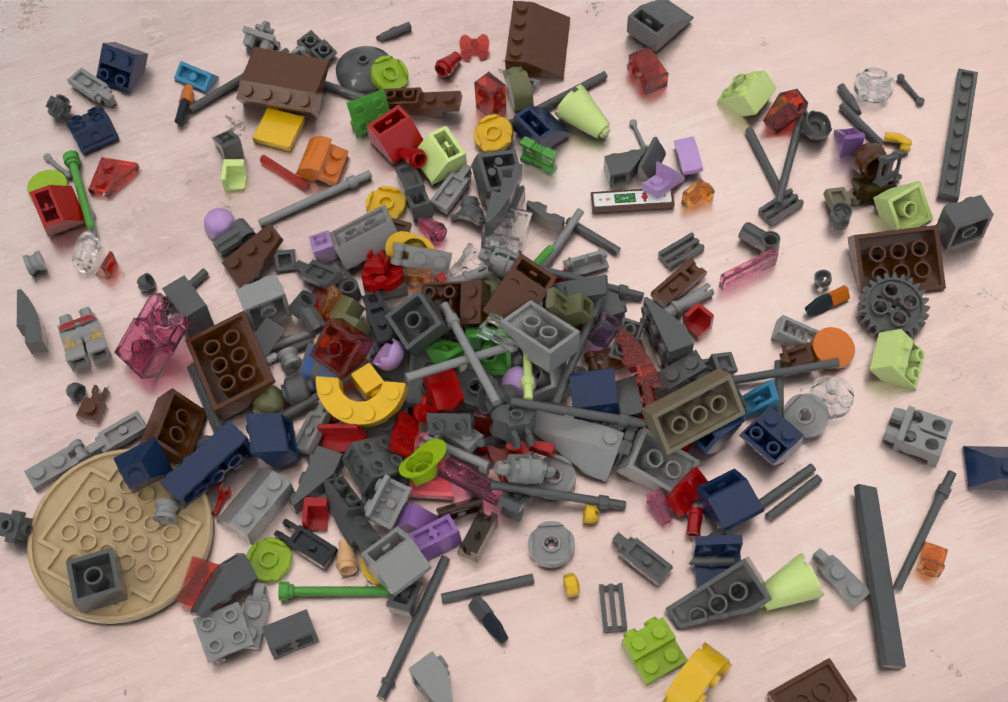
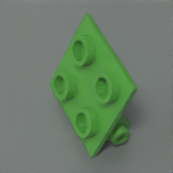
M384 89L346 103L351 117L350 124L354 128L356 137L368 134L366 125L390 110Z

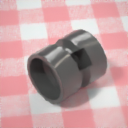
M510 384L493 385L501 400L500 404L493 406L486 391L481 386L476 400L479 411L482 414H491L499 405L510 404L511 397L519 398L517 389Z

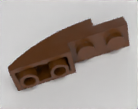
M421 87L384 89L390 110L400 105L408 115L443 117L444 112L460 111L463 97L461 91L423 92Z

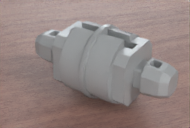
M496 247L493 253L491 250L481 249L478 259L484 263L488 262L487 270L503 278L519 255L513 253V251Z
M528 453L509 454L507 460L495 462L494 465L496 474L505 476L509 483L521 485L542 484L544 478H551L556 473V468L553 464L545 463L541 456L529 455Z

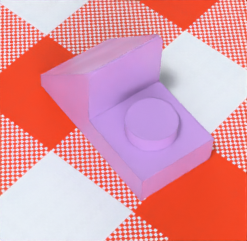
M657 161L656 175L642 183V190L659 198L684 181L685 176Z
M329 230L309 236L313 253L318 262L324 264L338 258Z

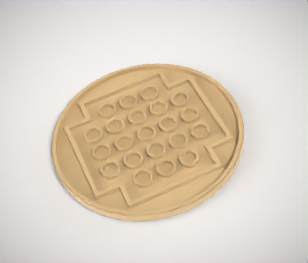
M130 449L104 452L90 457L69 469L45 493L32 518L33 531L28 536L27 550L30 568L35 581L48 599L58 608L69 615L89 622L101 624L126 623L139 620L162 610L191 586L202 570L212 544L213 516L206 493L186 508L179 504V509L175 512L177 516L176 523L170 525L160 524L153 520V515L157 512L155 507L156 500L175 499L161 485L160 482L163 479L134 494L130 491L113 459ZM170 463L173 470H175L180 465ZM113 547L120 557L128 600L81 614L73 604L66 561Z

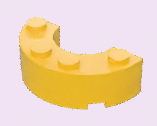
M316 376L317 394L325 409L339 421L345 424H358L361 428L378 426L388 421L389 418L401 409L408 393L406 383L383 381L381 389L375 397L368 401L356 402L347 398L343 391V382L339 378Z
M704 642L701 645L703 647L702 650L698 648L670 684L664 694L663 702H704L707 698V695L704 694L709 687L713 689L719 682L720 675L725 677L732 667V664L729 663L730 659Z

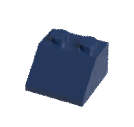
M614 368L569 374L572 407L619 415ZM574 417V419H579L583 421L599 422L598 420Z

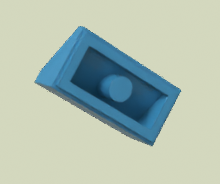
M180 61L174 79L208 93L219 76Z

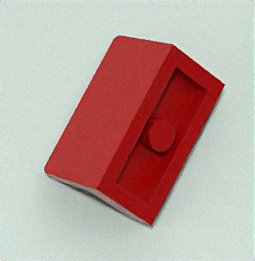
M452 368L423 377L434 413H455L465 399L455 369Z
M318 424L317 429L324 435L322 447L342 453L343 455L351 442L368 439L369 435L358 424Z

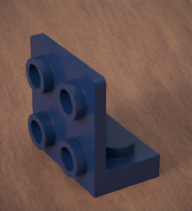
M93 107L87 111L88 113L82 116L75 115L66 122L82 154L119 138L110 117L103 107Z
M742 534L695 536L692 546L693 557L708 555L734 557L735 565L741 561ZM694 565L696 588L731 566L708 567Z

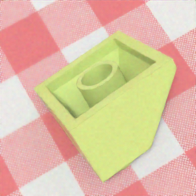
M921 181L890 188L873 198L880 218L891 230L920 227L933 219Z

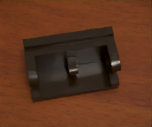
M480 508L462 544L459 546L457 554L478 563L498 526V514L491 512L489 516Z

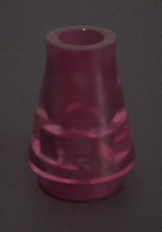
M421 216L417 221V226L422 229L431 241L440 242L445 238L447 228H445L443 223L425 216Z
M663 488L647 494L646 503L660 520L661 524H666L672 521L674 517L669 504L665 501L668 495L667 492L664 493Z

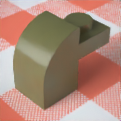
M522 66L503 70V77L509 88L510 102L515 112L521 111L528 106H534L533 93L527 71H524Z
M555 287L547 289L546 308L552 314L571 326L593 321L594 302L585 294L580 292L567 297Z
M339 293L329 313L332 326L348 338L351 333L357 336L359 333L368 336L371 328L360 320L365 307L353 298Z

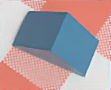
M772 379L742 395L748 405L744 409L746 413L742 416L744 419L759 417L770 406L777 410L779 396Z

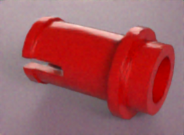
M691 506L686 513L688 515L686 535L690 537L701 536L702 518L705 517L703 508Z

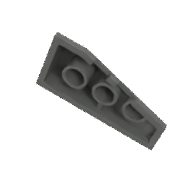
M748 556L665 609L676 627L680 629L751 613L771 601L772 597L761 574Z

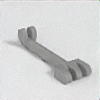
M424 435L422 440L426 443L432 439H442L443 435H430L432 437ZM420 442L418 448L424 443ZM446 443V453L478 466L481 475L485 477L489 475V469L491 470L494 466L493 462Z

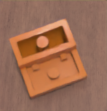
M323 136L313 137L307 144L295 175L311 182H315L317 179L334 186L338 181L349 151L331 144V138Z

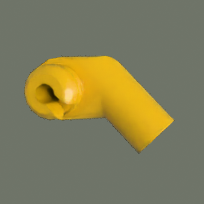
M885 132L884 142L901 144V151L909 152L911 150V139L901 133Z

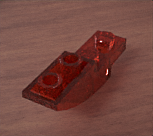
M619 326L617 327L618 335H615L618 347H622L624 355H621L622 365L631 374L636 373L634 376L637 386H641L643 391L640 399L644 408L657 401L654 390L662 388L660 377L653 362L640 343L626 329Z

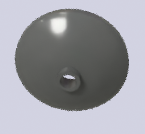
M360 46L347 51L340 57L336 65V76L339 83L343 87L364 94L379 91L371 81L370 68L376 59L388 54L374 46Z

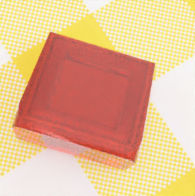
M109 251L95 273L96 276L104 279L110 278L118 264L113 252Z
M475 412L473 415L475 417V425L472 428L483 434L484 437L492 436L489 430L493 424L491 415Z

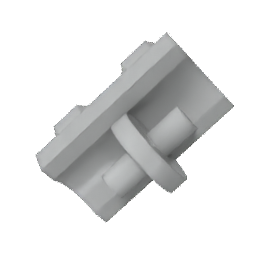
M263 21L261 25L256 24L255 29L247 26L243 27L242 31L245 34L243 44L247 48L254 49L258 41L261 42L259 48L273 50L274 47L279 48L281 43L276 41V37L273 35L274 29L270 28V22Z

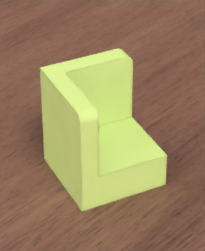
M224 159L221 175L224 190L244 191L247 178V168L244 159Z

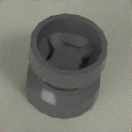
M846 202L835 203L829 215V226L839 231L846 229L852 216V207Z

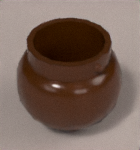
M865 143L854 152L852 165L858 174L869 179H876L880 162L878 157L887 154L884 148L877 143ZM886 164L883 165L881 175L885 173Z

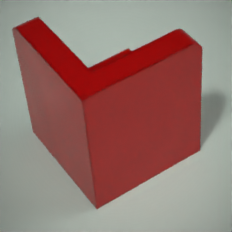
M697 302L684 314L682 323L686 326L689 334L699 341L712 328L714 314Z
M304 497L302 526L311 532L328 531L330 506L327 498Z

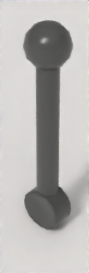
M898 74L897 80L902 81L917 100L916 104L922 106L925 99L917 95L905 80L904 74Z

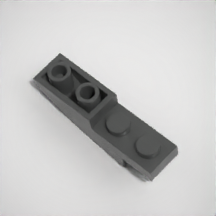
M696 349L660 372L655 370L638 380L644 407L690 384L692 379L709 370Z
M344 477L325 479L326 496L338 528L349 546L357 545L362 552L380 540L381 537L363 515L364 503Z

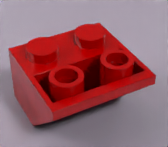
M397 105L366 125L370 142L393 165L402 159L399 152L403 147L418 148L423 141L412 118L400 105Z
M47 185L29 192L48 237L85 224L80 203L72 186Z

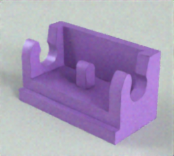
M450 514L407 534L412 538L427 561L462 544L460 532Z

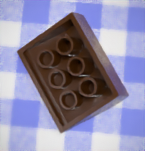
M513 1L505 70L511 67L522 66L523 70L527 71L528 77L564 80L570 17L534 2Z
M254 47L240 79L236 99L243 105L264 109L271 108L287 113L318 118L330 61Z
M938 225L858 234L847 237L850 260L859 294L863 293L862 290L864 286H868L869 280L874 281L877 275L882 279L885 273L891 278L894 272H896L897 278L905 274L906 281L913 278V285L920 283L919 291L946 288ZM885 290L888 295H894L891 290Z
M244 310L185 340L212 407L223 421L243 411L276 382Z

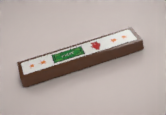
M673 188L659 198L642 189L591 192L590 195L592 213L674 208L675 205Z

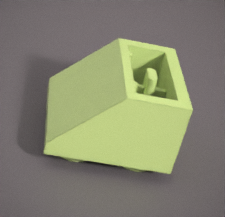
M765 70L752 71L747 74L740 73L732 79L733 82L729 87L722 91V95L718 98L717 102L742 117L756 115L777 90V87Z
M447 126L429 133L418 146V149H422L427 156L426 164L420 169L431 185L446 179L451 172H459L462 166L467 164L465 151Z
M902 329L880 332L869 370L883 382L915 390L920 378L925 352Z

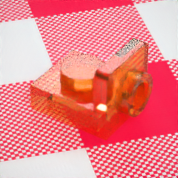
M700 178L683 192L681 204L688 208L692 204H697L701 198L710 204L713 202L715 190L709 183L704 182Z
M405 268V281L411 287L418 288L421 287V283L435 282V278H432L431 269Z
M925 541L916 569L922 571L926 576L940 577L945 568L944 563L948 549Z

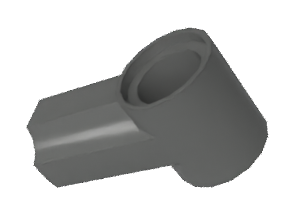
M240 218L231 224L228 231L211 241L217 252L223 256L237 246L246 243L256 233L245 219Z
M746 222L742 226L738 238L759 249L763 257L774 258L777 256L780 246V236L777 232H766L750 222Z
M342 263L331 265L330 267L340 270L343 274V278L335 286L338 291L359 302L361 291L357 280L352 278Z
M303 290L289 305V310L293 316L302 320L311 336H314L324 331L327 326L314 306L316 304L315 296L309 291Z

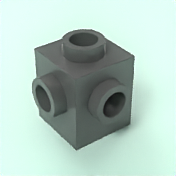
M12 510L11 514L0 512V536L5 537L4 542L18 544L19 540L28 542V536L33 531V519L25 517L26 512Z

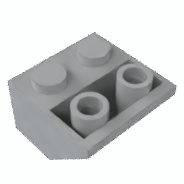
M399 527L393 529L361 553L367 571L394 597L432 569L412 538Z

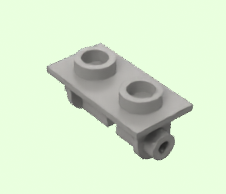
M601 248L595 252L574 258L568 257L567 260H563L564 267L569 273L580 276L609 268L606 260L607 252L605 249L601 250Z

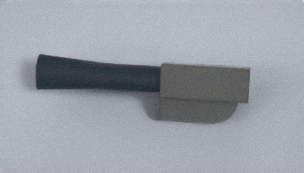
M480 595L474 597L468 607L478 620L483 622L484 627L494 638L501 643L506 642L508 636L501 622L494 615V611Z

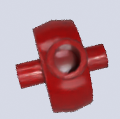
M422 395L421 402L416 404L413 409V416L418 422L427 423V413H434L431 404L428 403L429 396Z

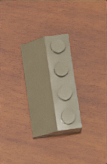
M719 368L641 409L649 430L666 455L683 448L746 414L731 374Z

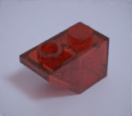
M798 88L781 92L763 122L776 135L802 115L808 101Z

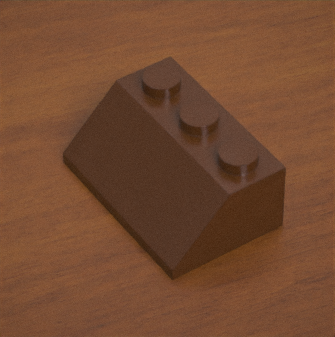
M170 389L157 398L139 445L156 437L169 463L181 464L186 456L193 453L206 417L204 409L175 389Z

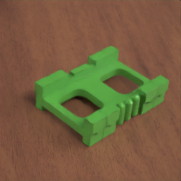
M525 136L520 141V146H522L520 160L542 167V171L552 175L557 168V151L548 147H541L538 143L535 144L534 140ZM526 149H528V150H531V149L534 150V151H535V155L532 154V153H530V152H528V151H526ZM543 157L551 160L552 163L545 161Z

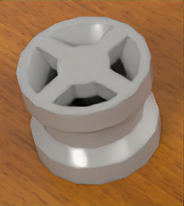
M39 250L35 251L33 255L23 256L25 266L30 275H34L38 270H47Z
M295 347L284 348L277 354V360L279 363H282L284 373L289 374L299 370L302 359L298 357V351Z
M172 499L156 500L155 507L157 512L154 513L153 520L160 524L170 525L176 523L177 516L175 512L179 509V503Z

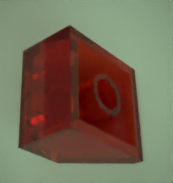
M328 318L309 356L340 379H344L366 359L375 341L343 318Z

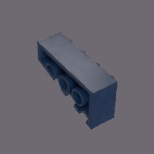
M231 421L220 425L208 440L201 442L198 449L191 455L186 456L181 464L174 471L167 473L160 483L173 499L183 508H186L208 491V485L218 484L224 479L227 471L231 468L234 471L242 466L240 463L246 457L249 459L254 457L249 449L250 441Z

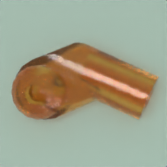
M331 285L327 288L328 294L318 310L319 314L324 317L329 315L333 306L341 297V289L336 285Z

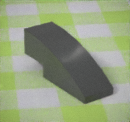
M409 164L396 167L395 172L413 220L417 221L433 216L432 205L417 168H412Z
M18 289L16 326L21 334L25 336V344L31 354L49 351L48 338L42 319L28 296L22 289Z

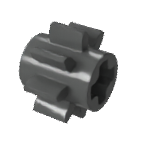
M57 94L56 97L51 95L45 106L49 108V115L56 119H61L62 116L67 118L72 108L69 105L70 100L61 94Z

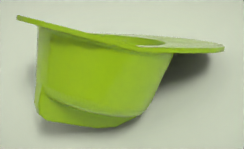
M441 439L427 441L400 464L399 473L403 477L410 478L415 486L431 481L438 473V462L445 456L447 444Z

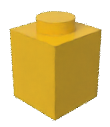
M370 363L351 374L353 385L366 401L375 397L380 391L383 379Z

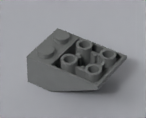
M655 0L640 5L628 16L627 32L656 52L692 21L694 17L669 0Z
M644 297L640 322L645 325L643 330L648 332V341L651 348H655L657 352L658 364L666 368L691 353L694 343L683 323L651 299Z

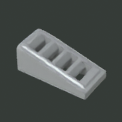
M782 315L775 323L771 338L793 346H799L808 343V335H812L809 342L811 345L814 336L819 330ZM800 332L803 333L802 339L799 338Z

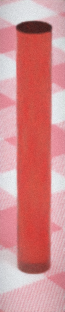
M266 155L260 157V162L307 191L310 188V183Z

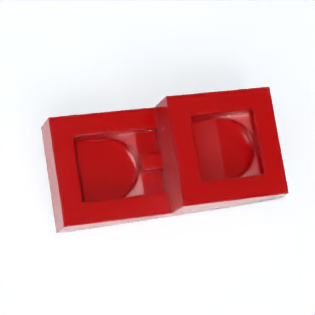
M401 410L394 423L389 450L407 458L413 453L414 438L419 432V422L413 416Z
M520 441V449H514L511 443H507L505 447L508 454L528 453L531 455L534 452L553 459L556 453L554 444L534 441V446L527 447L525 441Z
M697 466L693 467L677 483L665 501L678 517L683 516L687 513L693 501L698 499L696 487L708 482V480Z

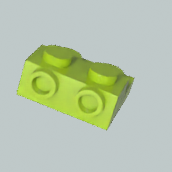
M652 617L644 623V628L638 631L636 628H633L623 635L624 639H622L621 646L646 687L684 666L688 661L664 617L660 619Z

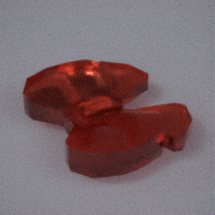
M465 34L461 36L459 46L461 50L460 55L463 59L469 61L473 50H477L480 60L487 58L489 55V39L487 35L481 34L477 39H471Z

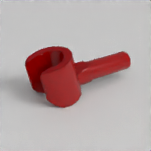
M219 483L217 486L219 497L212 512L213 515L217 516L224 501L231 498V485H229L226 491H223V483Z

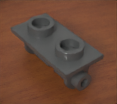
M427 413L428 435L472 436V426L475 425V417H471V414Z

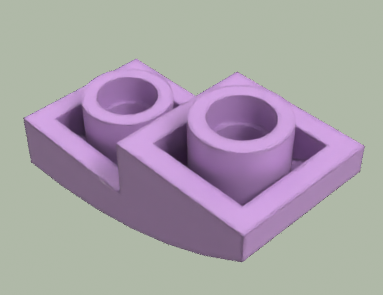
M694 136L674 140L683 175H692L703 171L702 161Z

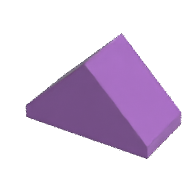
M855 128L834 130L839 157L852 156L857 148L863 145L865 133Z
M415 503L405 504L393 529L399 527L409 534L437 520L438 516Z

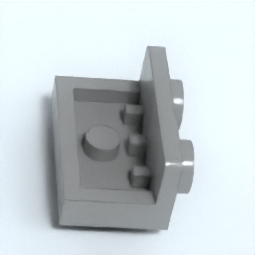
M385 474L383 479L379 478L374 488L376 493L373 499L367 501L364 512H366L367 520L392 531L412 492V488L391 479L390 475Z

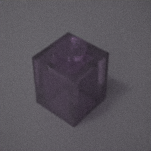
M603 310L597 322L593 324L588 339L593 345L607 349L620 331L622 321Z

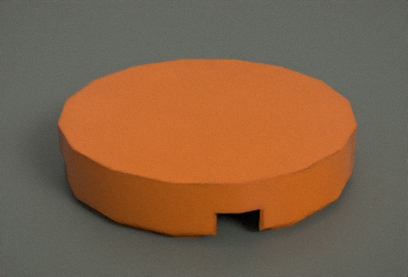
M823 328L814 336L811 342L815 360L823 361L838 358L840 366L834 367L836 369L847 366L855 355V345L852 338L839 328Z

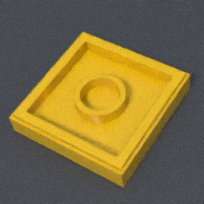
M267 108L252 138L253 142L290 152L303 127L305 118Z

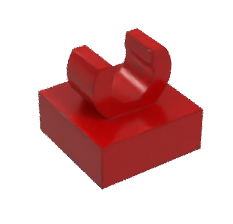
M370 249L367 254V261L363 266L365 273L385 274L391 265V257L385 255L383 250H380L378 255H374L373 250Z

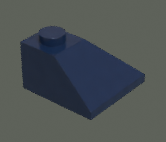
M156 437L113 458L121 476L133 494L163 479L170 471H174Z
M962 447L967 489L1008 490V447Z

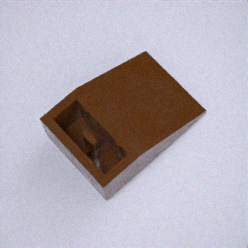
M520 253L482 312L500 323L501 320L530 300L539 305L547 294V289L551 288L557 277Z
M482 280L421 283V291L431 297L444 319L445 315L440 305L443 302H448L453 313H456L460 319L461 328L490 327V317L483 313L482 310L490 299L491 285Z

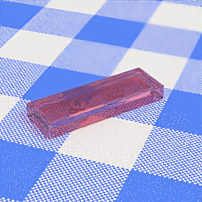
M772 248L722 273L719 287L722 291H725L776 265L779 253L775 248Z
M451 457L437 471L438 476L494 506L498 505L500 496L505 492L489 489L490 481L493 479Z

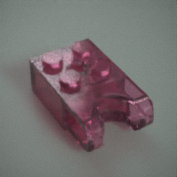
M162 293L153 294L148 298L138 317L133 318L114 351L141 379L160 377L191 323L190 319L184 314H175L169 319L167 318L169 300Z

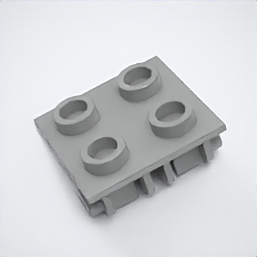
M239 602L213 611L204 617L193 619L208 663L216 661L217 664L223 663L226 660V655L254 645Z

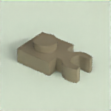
M844 187L826 189L823 193L830 211L837 202H846L849 205L861 203L854 196L853 188L849 191H846Z

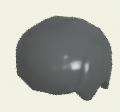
M812 110L803 118L802 130L811 140H822L832 131L831 121L824 113Z

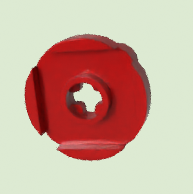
M391 264L385 274H367L364 270L361 271L363 287L372 293L378 291V289H385V292H389L398 288L403 283V270L398 265Z

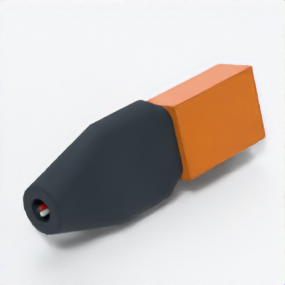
M189 84L183 87L178 102L180 104L175 117V123L177 124L182 123L186 106L193 102V86Z
M843 285L817 297L805 307L806 313H821L830 309L832 305L836 306L850 299L848 287Z

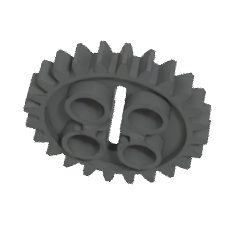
M896 272L893 273L891 278L885 273L882 279L877 275L874 281L869 280L868 286H864L863 293L858 298L861 301L857 305V307L862 308L858 315L865 316L862 323L870 324L867 330L874 328V336H877L880 332L902 329L910 338L913 336V332L917 334L921 330L920 327L923 328L926 324L924 320L928 319L929 314L925 312H928L930 306L925 305L929 298L922 297L926 291L918 290L920 283L913 285V278L906 281L905 274L897 278ZM885 290H891L894 296L888 295ZM904 301L911 302L913 307H908ZM874 307H881L883 312H877ZM893 318H899L902 324H897Z

